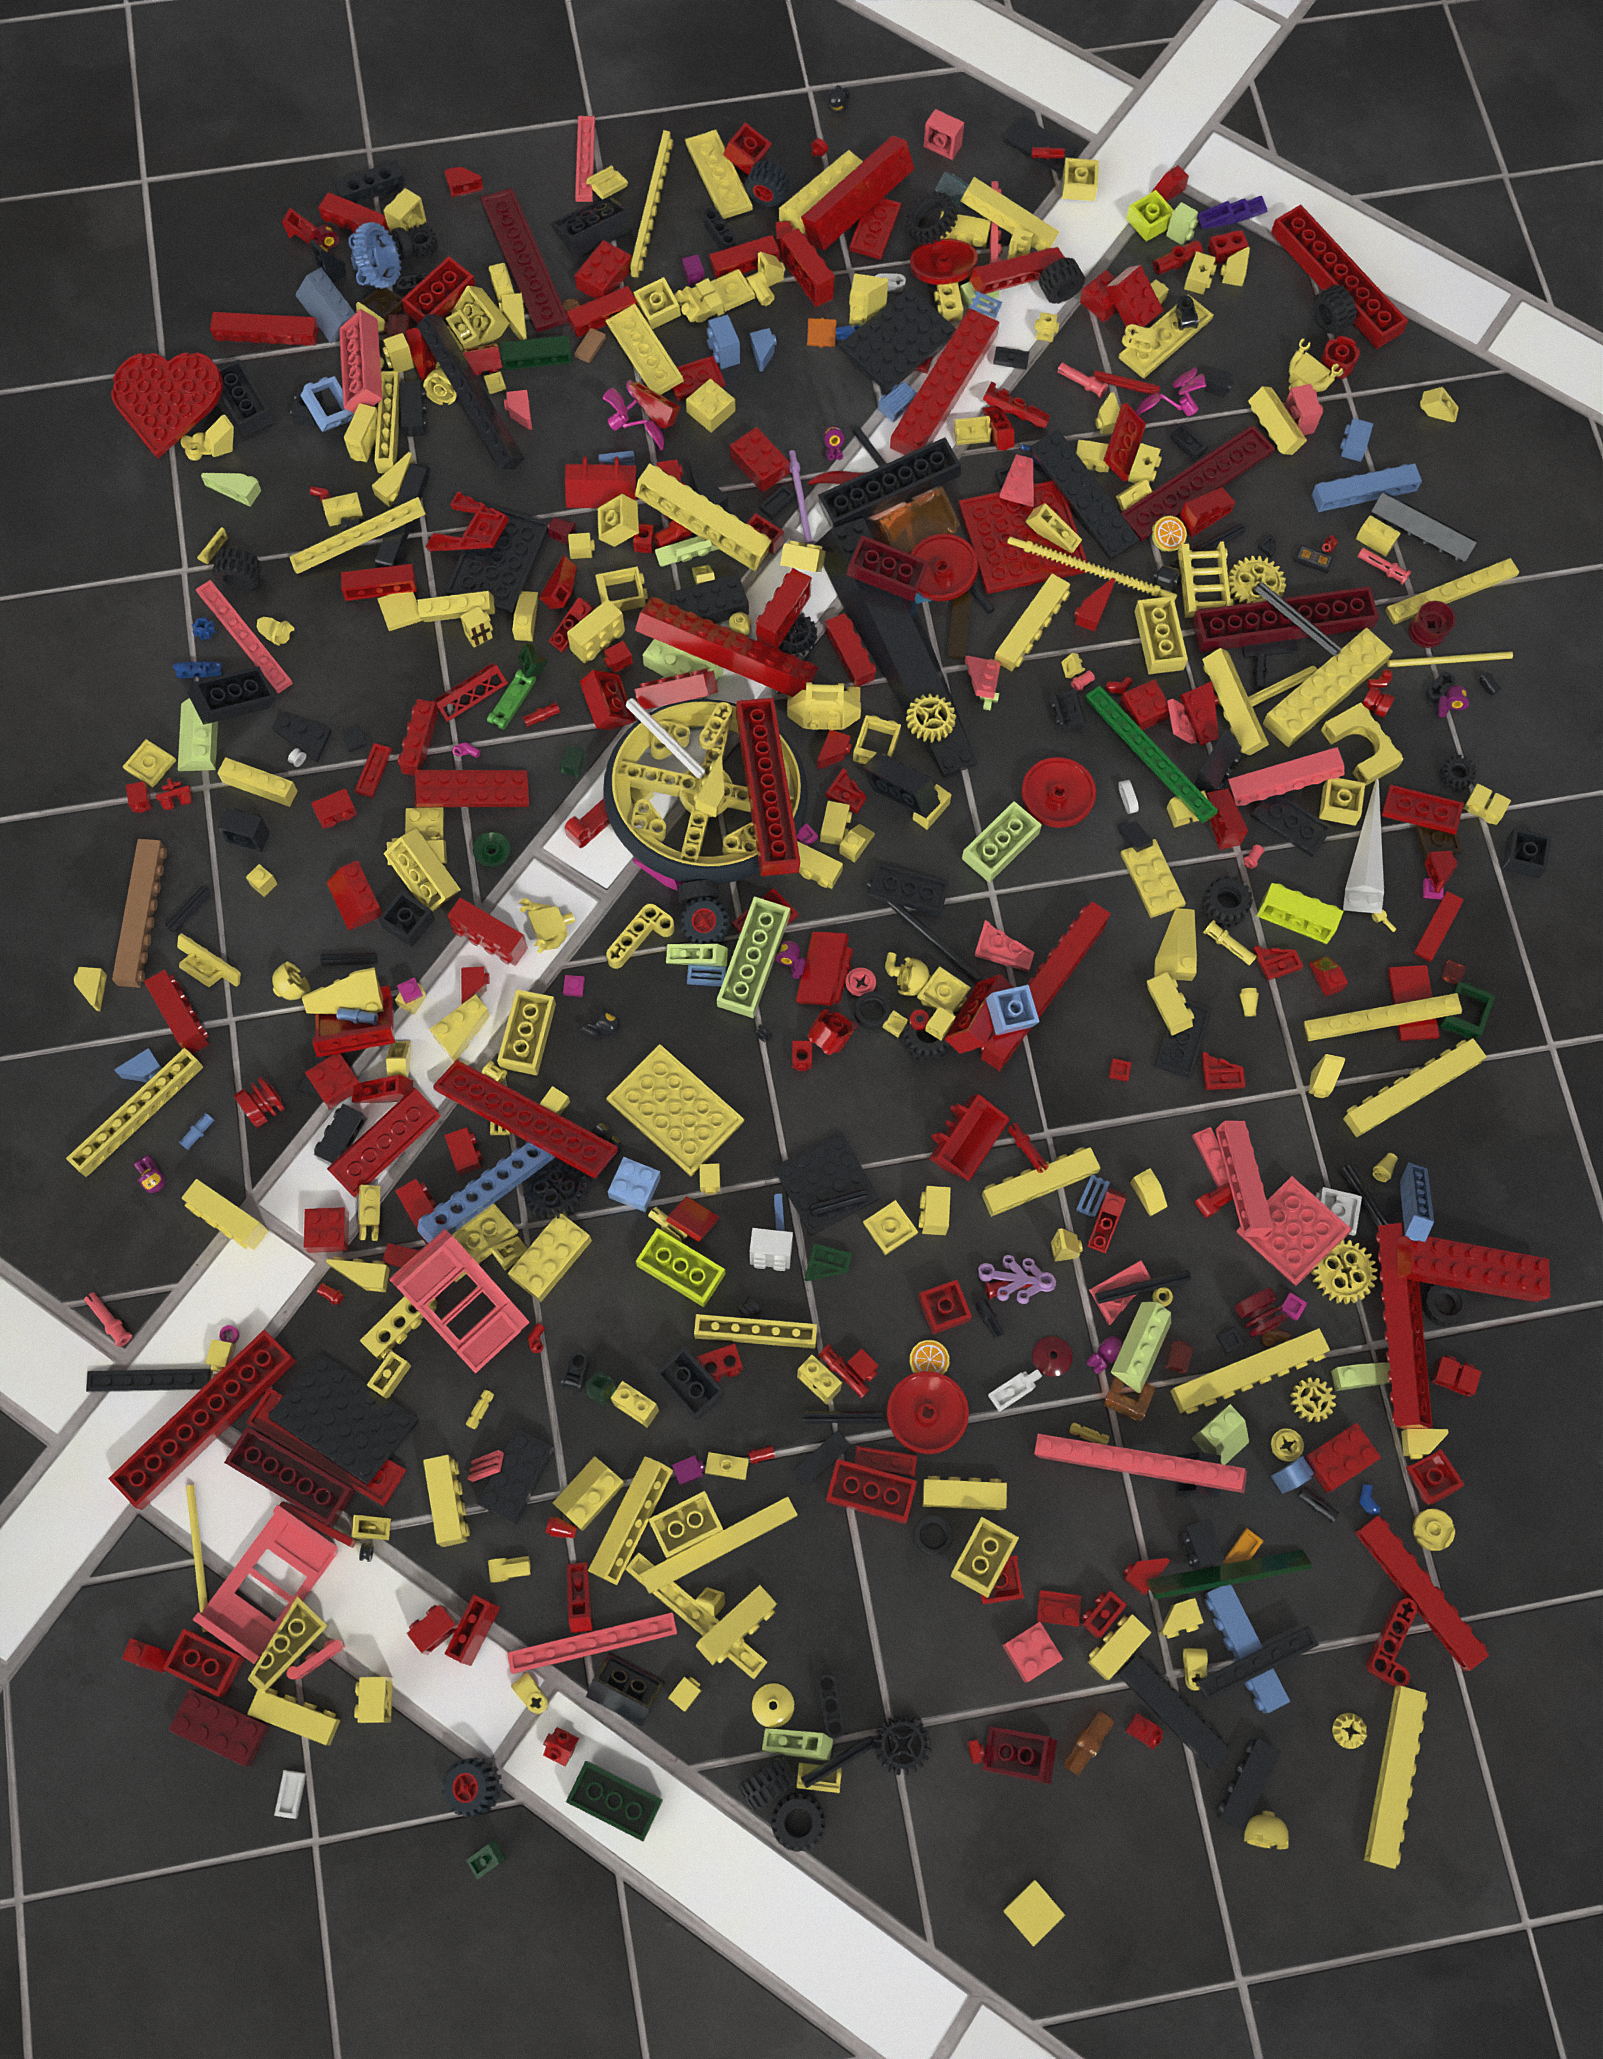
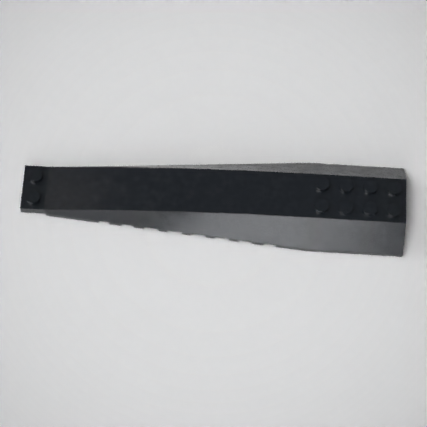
M860 518L830 529L814 545L822 546V550L826 551L823 567L848 617L856 626L858 634L863 638L867 649L873 655L874 661L879 665L884 678L889 682L891 690L899 699L900 705L907 713V710L910 709V704L915 703L916 698L921 700L922 695L928 698V695L931 693L933 698L937 694L940 700L945 697V703L950 702V708L955 710L953 713L956 715L954 720L955 726L952 727V732L948 733L946 738L941 736L940 741L934 738V742L931 743L929 738L924 742V737H920L933 761L937 763L943 778L976 766L977 760L971 750L970 743L915 600L914 602L847 576L850 561L862 535L890 546L879 521ZM939 711V716L946 722L943 713ZM916 715L919 723L923 725V720L920 719L919 715Z

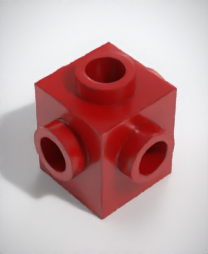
M556 1727L553 1734L548 1733L543 1745L546 1748L543 1756L566 1767L575 1751L579 1738Z

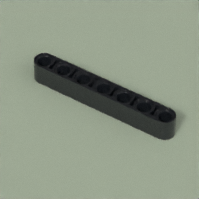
M410 464L395 507L417 497L421 501L430 476V468L428 466ZM414 520L385 533L376 557V568L398 566Z

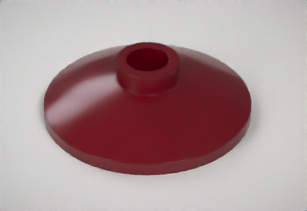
M1045 1337L1033 1349V1363L1036 1369L1043 1375L1049 1377L1060 1376L1072 1364L1071 1348L1061 1338ZM1055 1352L1057 1358L1052 1359L1050 1353Z

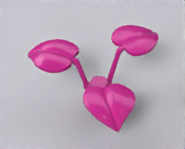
M1194 367L1180 375L1173 382L1174 388L1180 385L1182 387L1178 392L1179 395L1185 394L1179 400V405L1165 395L1155 393L1140 403L1136 413L1140 415L1163 398L1179 411L1183 410L1187 417L1193 415L1199 408L1189 395V391L1206 387L1204 374L1195 376L1197 368Z
M629 380L626 384L629 393L634 398V401L627 407L624 405V400L616 389H608L602 399L608 401L618 411L608 418L610 427L616 431L622 426L625 429L629 426L644 423L647 431L657 443L660 451H662L664 436L660 428L652 420L648 421L645 419L627 423L629 420L627 411L637 402L639 403L629 389V384L634 382Z

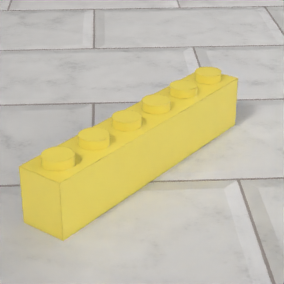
M975 177L961 199L962 203L1012 235L1015 228L1033 233L1031 247L1037 251L1051 248L1059 234L1058 230Z
M381 371L383 399L378 403L375 464L378 473H386L397 463L401 383L398 371Z
M1051 574L996 651L995 661L1001 662V666L1012 672L1016 666L1019 667L1022 664L1023 656L1025 653L1029 654L1034 640H1039L1043 633L1042 629L1049 626L1052 620L1051 616L1057 614L1061 608V602L1068 599L1071 593L1069 591L1070 583Z
M1219 648L1202 659L1204 662L1203 668L1206 674L1210 676L1213 689L1217 692L1218 703L1224 708L1223 714L1226 720L1230 722V731L1242 747L1240 752L1252 755L1269 744L1228 651Z
M1084 1147L1079 1148L1070 1156L1066 1154L1059 1156L1053 1163L1049 1164V1162H1046L1049 1167L1045 1171L1041 1166L1043 1173L1027 1169L1020 1173L1021 1176L1016 1178L1010 1176L999 1185L994 1183L986 1186L982 1193V1198L991 1217L1085 1179L1092 1174H1097L1100 1166L1091 1147L1087 1149Z
M696 1314L694 1336L695 1339L815 1349L817 1324Z
M644 1457L588 1570L589 1572L615 1585L618 1584L649 1521L648 1519H650L673 1472L672 1469L661 1462Z

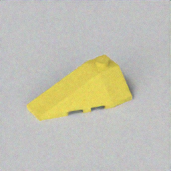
M1176 908L1155 959L1154 977L1168 972L1171 978L1174 977L1175 980L1192 981L1196 975L1197 967L1195 911L1192 909Z

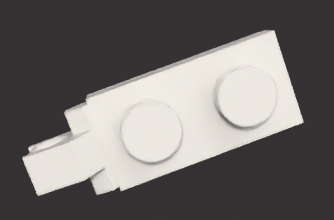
M1038 1369L1029 1375L1026 1371L1024 1373L1021 1372L988 1394V1397L998 1412H1001L1031 1392L1036 1387L1034 1382L1040 1379L1042 1375Z

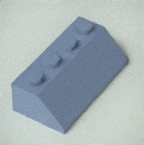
M319 268L306 275L295 295L308 314L316 318L319 329L331 344L340 339L339 328L355 312L324 270Z

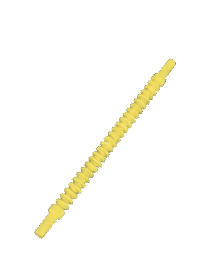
M1009 536L1007 543L1023 548L1025 552L1029 553L1031 551L1032 554L1037 553V556L1041 554L1042 558L1046 556L1047 559L1051 558L1052 561L1055 559L1056 562L1061 561V564L1066 563V566L1070 564V567L1075 566V569L1080 568V571L1084 569L1085 572L1089 571L1090 574L1094 573L1095 576L1097 574L1099 577L1104 576V579L1109 578L1110 580L1114 578L1116 579L1115 582L1118 581V584L1123 583V586L1127 584L1128 587L1132 586L1133 589L1137 588L1138 591L1140 589L1142 592L1147 591V594L1151 593L1155 597L1173 596L1174 601L1177 597V594L1160 589L1158 585L1152 586V583L1148 585L1147 582L1143 583V580L1138 581V578L1134 580L1133 577L1129 578L1128 575L1124 576L1123 573L1120 575L1119 572L1114 573V570L1109 571V568L1105 570L1104 567L1100 568V565L1095 566L1094 563L1091 565L1090 562L1085 563V560L1082 562L1080 558L1076 560V557L1066 556V553L1062 555L1061 552L1057 553L1056 550L1053 552L1051 548L1048 550L1047 547L1042 548V545L1040 547L1037 546V543L1034 545L1031 541L1025 542Z

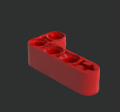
M604 798L581 819L574 816L565 824L566 836L578 848L586 846L610 824Z
M1409 1598L1400 1599L1393 1604L1366 1663L1367 1669L1372 1675L1392 1686H1404L1410 1680L1408 1670L1394 1662L1417 1613L1416 1603ZM1402 1605H1406L1408 1612L1404 1613ZM1394 1622H1397L1400 1626L1398 1633L1393 1630L1392 1625ZM1386 1640L1391 1644L1389 1652L1383 1646ZM1377 1659L1382 1663L1381 1671L1375 1668V1661ZM1396 1670L1401 1674L1400 1682L1394 1679V1672Z

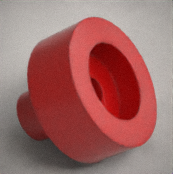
M816 138L811 144V153L815 157L817 155L822 157L828 151L826 142L820 138Z

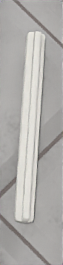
M631 698L626 702V707L697 778L705 775V769L635 699Z

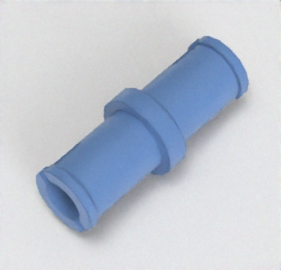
M339 1007L337 1011L338 1020L374 1026L378 1022L377 1013Z
M205 1112L194 1126L191 1125V1130L179 1143L189 1150L199 1137L202 1138L204 1136L203 1133L215 1120Z

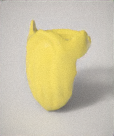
M269 617L257 619L258 631L266 639L278 646L285 644L290 638V632L294 631V627L288 621L278 622Z

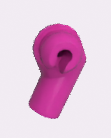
M465 742L454 746L452 752L458 757L470 754L478 758L481 750Z

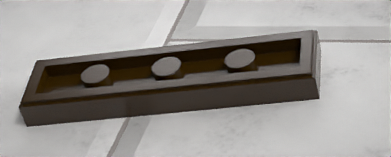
M964 593L953 599L947 658L965 660L972 594Z

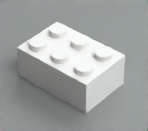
M752 1228L750 1265H754V1268L765 1269L766 1266L774 1267L773 1269L777 1271L790 1269L793 1232Z

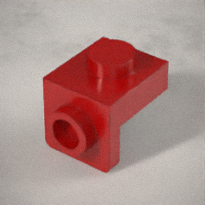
M1138 1713L1135 1714L1126 1730L1129 1735L1146 1744L1152 1750L1160 1744L1163 1737V1730L1158 1725Z

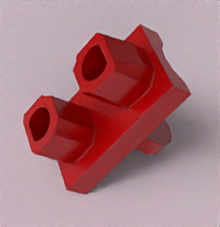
M168 778V784L163 785L162 789L163 791L170 789V791L156 795L157 801L161 802L164 810L167 811L175 808L173 798L179 797L181 805L191 804V793L193 791L189 786L176 789V787L182 786L181 782H173L172 778Z

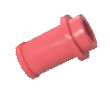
M1088 670L1078 678H1073L1071 686L1073 689L1081 691L1085 685L1094 681L1095 677Z
M1254 845L1249 855L1244 857L1243 864L1247 868L1253 869L1258 865L1257 861L1262 853H1264L1263 847Z

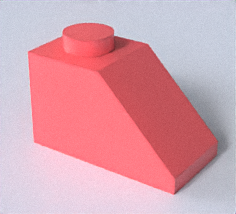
M527 390L506 392L507 399L504 400L505 410H509L510 417L528 430H532Z

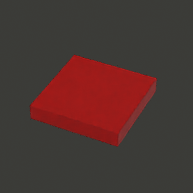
M686 1196L670 1213L666 1221L700 1242L718 1221L719 1216Z

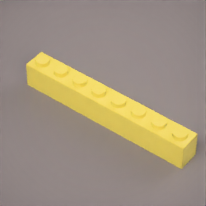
M1474 1039L1468 1042L1463 1040L1456 1045V1049L1453 1051L1448 1049L1440 1054L1441 1058L1438 1060L1433 1058L1424 1064L1426 1067L1420 1070L1418 1067L1411 1071L1408 1078L1401 1077L1396 1080L1393 1087H1384L1378 1091V1096L1374 1098L1372 1095L1362 1101L1363 1105L1359 1107L1357 1105L1352 1106L1346 1111L1348 1114L1343 1119L1357 1138L1477 1066L1487 1056Z
M1319 1328L1177 1386L1170 1392L1180 1414L1187 1412L1188 1415L1198 1411V1406L1205 1404L1208 1407L1217 1403V1398L1223 1396L1225 1400L1234 1396V1391L1239 1389L1242 1392L1253 1388L1252 1384L1260 1382V1384L1272 1380L1271 1376L1278 1374V1377L1290 1373V1368L1296 1367L1297 1370L1308 1365L1307 1361L1312 1359L1315 1362L1326 1358L1325 1354L1330 1349Z
M1395 1686L1364 1858L1365 1861L1396 1869V1865H1399L1401 1859L1399 1846L1405 1836L1403 1824L1404 1820H1407L1409 1813L1407 1801L1411 1797L1413 1790L1412 1785H1410L1411 1778L1416 1773L1414 1761L1415 1755L1420 1750L1418 1738L1419 1733H1422L1424 1727L1422 1715L1428 1705L1426 1693L1403 1686Z

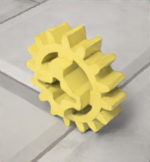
M1311 1377L1306 1379V1383L1303 1380L1300 1381V1386L1296 1385L1293 1388L1296 1393L1290 1395L1292 1398H1295L1291 1402V1405H1296L1297 1407L1294 1413L1299 1411L1301 1413L1299 1418L1302 1419L1306 1416L1307 1422L1312 1421L1313 1418L1315 1423L1320 1421V1417L1323 1420L1327 1419L1326 1414L1331 1415L1333 1413L1330 1408L1336 1406L1332 1402L1336 1395H1330V1392L1333 1390L1332 1387L1327 1389V1382L1325 1381L1320 1384L1319 1378H1316L1314 1382H1312ZM1306 1388L1305 1396L1301 1397L1302 1391ZM1312 1397V1399H1316L1317 1402L1314 1403V1401H1310V1398ZM1326 1403L1324 1409L1320 1412L1321 1405Z

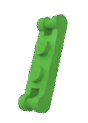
M519 669L493 712L489 714L487 722L495 723L504 730L533 687L536 677L526 678L523 670ZM522 680L526 682L524 686L520 684Z

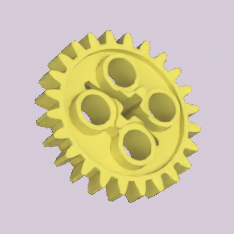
M1252 556L1249 561L1245 557L1243 562L1239 560L1237 565L1234 564L1228 575L1229 589H1231L1230 595L1235 594L1233 600H1240L1238 605L1267 601L1255 591L1257 584L1263 582L1265 585H1271L1268 587L1281 597L1286 587V584H1284L1286 578L1282 577L1284 572H1278L1280 566L1274 567V561L1269 564L1268 558L1262 561L1261 556L1258 557V560H1255L1254 556Z
M1342 1240L1315 1267L1316 1269L1311 1272V1274L1317 1275L1313 1282H1319L1320 1284L1317 1290L1323 1288L1322 1295L1330 1294V1301L1336 1297L1338 1304L1342 1299L1345 1304H1348L1350 1299L1353 1303H1356L1358 1298L1362 1300L1365 1298L1364 1294L1368 1295L1371 1293L1368 1288L1372 1289L1375 1286L1371 1281L1377 1279L1376 1276L1372 1275L1377 1269L1371 1266L1376 1262L1369 1261L1371 1254H1364L1366 1248L1358 1249L1359 1243L1352 1246L1351 1240L1346 1244ZM1347 1255L1353 1258V1264L1347 1262ZM1332 1261L1335 1264V1269H1331L1327 1262ZM1353 1274L1358 1275L1361 1282H1356L1353 1279ZM1336 1279L1342 1283V1288L1335 1285L1334 1281Z

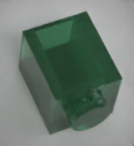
M567 746L560 762L561 773L579 778L586 760L585 751L577 746Z
M600 1370L585 1383L588 1397L602 1407L611 1399L616 1391L614 1380Z

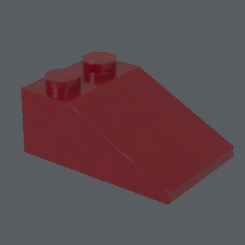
M989 1726L982 1770L1051 1785L1057 1740L1048 1736Z

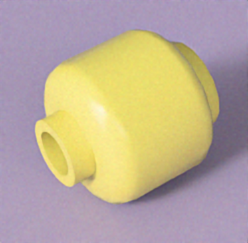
M734 613L729 618L728 628L748 637L751 633V619L745 613Z

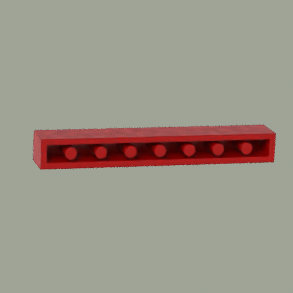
M1373 1517L1354 1533L1403 1595L1416 1603L1418 1614L1463 1671H1471L1489 1656L1485 1644L1480 1639L1475 1638L1471 1633L1473 1630L1470 1625L1462 1621L1458 1616V1610L1444 1599L1443 1591L1433 1585L1430 1581V1575L1424 1569L1421 1570L1417 1565L1415 1556L1405 1550L1402 1546V1540L1390 1531L1388 1522L1382 1517Z

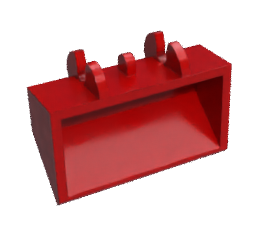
M583 456V465L566 464V508H599L621 494L637 501L635 496L638 478L636 465H620L619 457H615V465H604V462H600V465H589L587 463V456Z
M979 1094L970 1096L964 1106L960 1104L952 1105L950 1110L957 1117L953 1123L949 1120L946 1121L945 1125L949 1127L945 1134L937 1132V1134L933 1133L931 1136L938 1145L929 1159L943 1170L968 1182L1010 1120L1008 1116Z

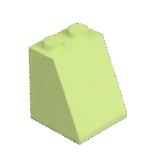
M1231 1405L1220 1411L1192 1437L1193 1441L1204 1453L1221 1455L1222 1465L1228 1463L1250 1442L1245 1420Z

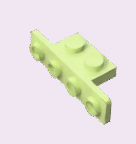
M697 536L656 549L655 554L660 567L679 561L691 560L695 556H705L709 552L718 550V548L711 544L710 539L704 540Z

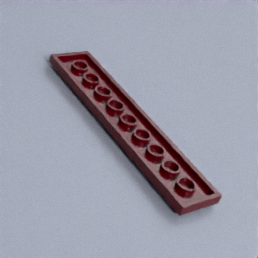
M513 188L481 197L482 205L517 288L522 293L523 302L536 333L569 323Z
M1252 425L1121 512V515L1138 536L1140 542L1153 534L1152 528L1156 521L1165 516L1179 517L1184 503L1225 486L1273 454L1275 448Z

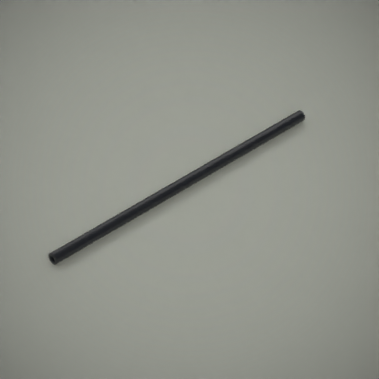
M859 426L855 427L852 432L877 466L880 467L887 464ZM913 498L905 501L929 536L939 534ZM974 581L970 591L985 611L991 614L995 610L994 606Z

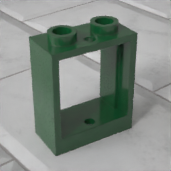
M1459 981L1453 987L1451 994L1457 993L1459 998L1461 993L1485 1003L1478 1026L1450 1015L1442 1018L1440 1027L1477 1041L1482 1036L1495 995L1490 994L1488 990L1475 988L1468 982Z

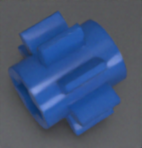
M207 617L196 618L195 624H192L195 637L199 636L202 641L203 639H211L212 634L216 633L213 621L208 622Z

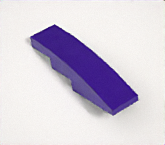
M1262 195L1248 201H1246V198H1243L1231 204L1228 200L1198 213L1197 217L1202 229L1244 221L1264 214L1268 210Z

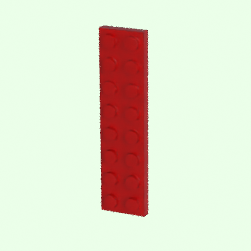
M268 1388L246 1423L385 1507L407 1470L388 1459L371 1483L366 1486L268 1419L270 1412L284 1397L273 1389Z

